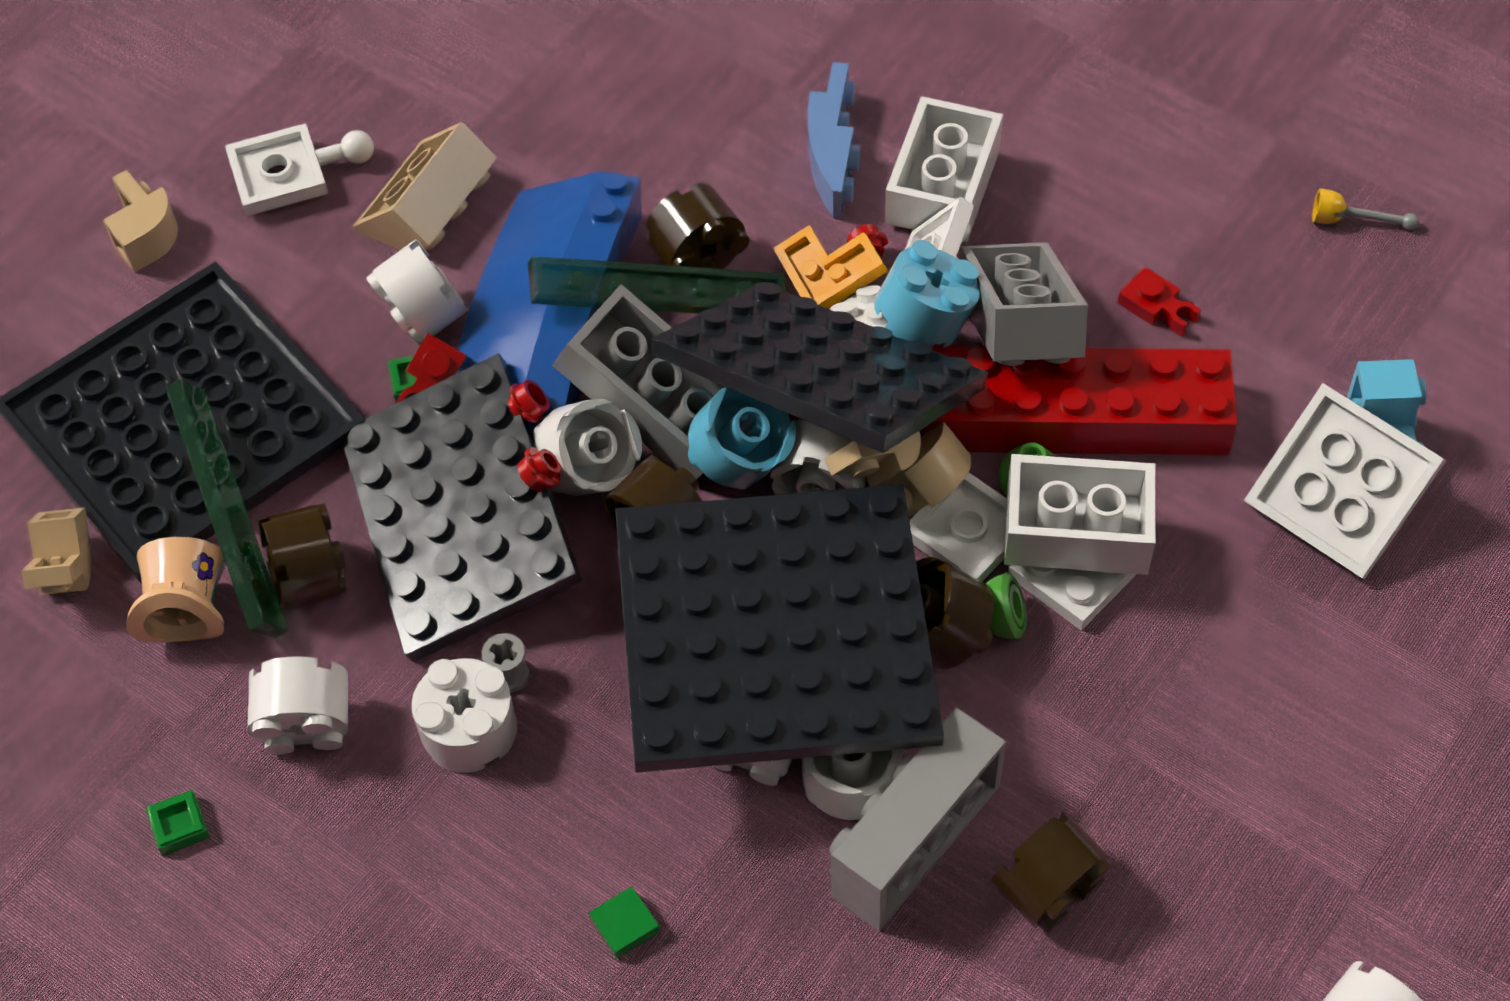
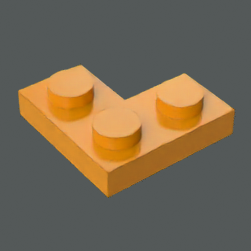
M808 225L773 248L800 297L814 299L817 305L827 309L840 303L854 294L857 289L868 285L888 272L887 267L865 232L828 255L816 233Z

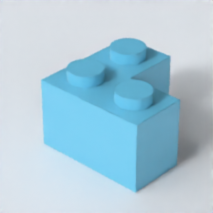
M1414 359L1358 361L1347 398L1416 441L1414 431L1417 425V411L1419 405H1424L1426 402V383L1423 377L1418 378Z

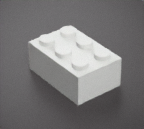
M921 96L886 188L885 223L915 230L961 196L974 205L968 223L971 225V233L1000 151L1003 114ZM969 233V235L967 236V238L965 239L964 242H968L970 233Z
M1011 454L1007 484L1004 565L1148 575L1155 547L1154 463Z

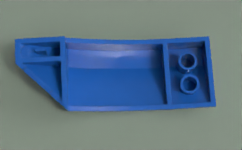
M598 171L520 191L482 273L457 350L467 355L457 373L499 353L507 363L514 384L520 385L525 380H532L537 383L547 395L550 408L543 413L541 421L532 423L527 420L532 438L535 427L549 413L561 406L577 403L581 390L557 371L552 364L568 342L611 296L619 271L642 218L640 177Z

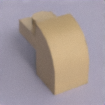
M125 170L112 177L124 208L105 218L103 222L114 248L135 273L155 262L171 249L177 238L178 225L164 188L161 187L152 192L144 181L137 183L131 174Z
M944 421L920 437V453L912 466L879 485L904 484L909 517L928 504L933 508L943 501L960 485L970 470L971 455Z
M920 432L914 433L885 453L852 441L825 458L830 474L835 476L851 473L853 479L866 476L870 487L879 486L915 463L921 447Z
M85 507L38 512L27 522L33 560L22 570L25 589L38 588L39 595L87 590L91 578V545Z

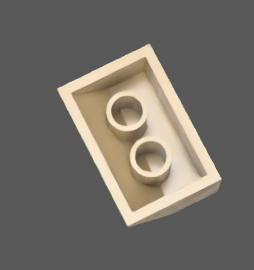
M463 122L421 140L353 225V228L362 235L398 250H401L415 239L424 248L430 250L445 236L446 232L443 230V227L446 223L457 218L466 209L468 202L465 199L470 192L479 189L489 179L490 173L487 170L497 157Z

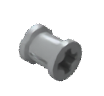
M508 633L497 634L489 638L482 649V660L503 672L510 694L514 691L522 690L528 684L530 671L525 660V647L522 641L515 635Z

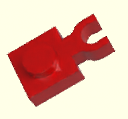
M1146 266L1118 295L1117 303L1152 326L1160 318L1168 323L1170 330L1180 337L1186 334L1188 324L1180 319V317H1186L1196 323L1201 313V309L1188 301L1178 300L1181 288Z
M427 333L405 372L416 377V380L412 386L402 391L396 403L405 400L411 393L417 394L455 375L467 355Z

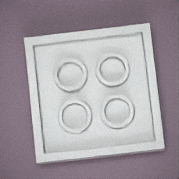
M1322 383L1244 501L1359 577L1365 579L1446 460Z

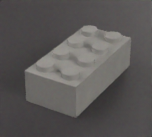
M1047 242L961 246L960 259L971 262L979 271V276L976 280L979 285L980 295L970 313V317L993 362L998 361L1004 365L1016 366L1023 364L1025 360L1044 359L1050 363H1066L1071 358L1085 357L1088 304Z
M621 284L568 342L552 366L590 399H606L611 401V404L620 410L625 409L635 420L644 445L675 471L683 467L697 479L703 472L694 467L688 458L689 428L695 415L719 390L726 386L651 355L652 338L672 327Z
M957 707L945 721L942 720L944 732L943 746L922 747L914 757L910 754L906 755L896 767L892 776L894 781L883 793L879 790L873 793L861 811L862 818L852 830L847 827L844 828L830 846L831 868L829 874L831 875V897L879 932L1000 787L1006 741Z

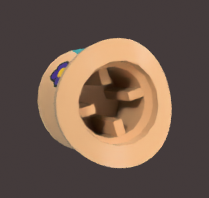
M191 537L161 538L141 546L137 552V561L141 574L143 595L133 603L129 610L126 624L129 635L136 640L149 643L195 641L222 635L224 632V620L212 604L217 585L227 562L226 555L222 549L211 542Z

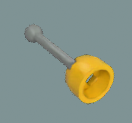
M1319 188L1316 194L1312 211V222L1320 224H1334L1345 215L1401 224L1406 230H1414L1419 225V218L1413 213L1400 216L1349 207L1340 193Z

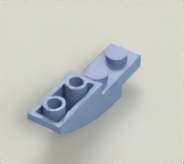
M839 62L832 63L827 93L810 91L808 103V154L811 172L823 204L833 219H842L845 202L852 203L855 178L850 177L851 170L858 171L861 155V145H854V127H849L850 112H845L846 106L854 105L856 81H849V63Z

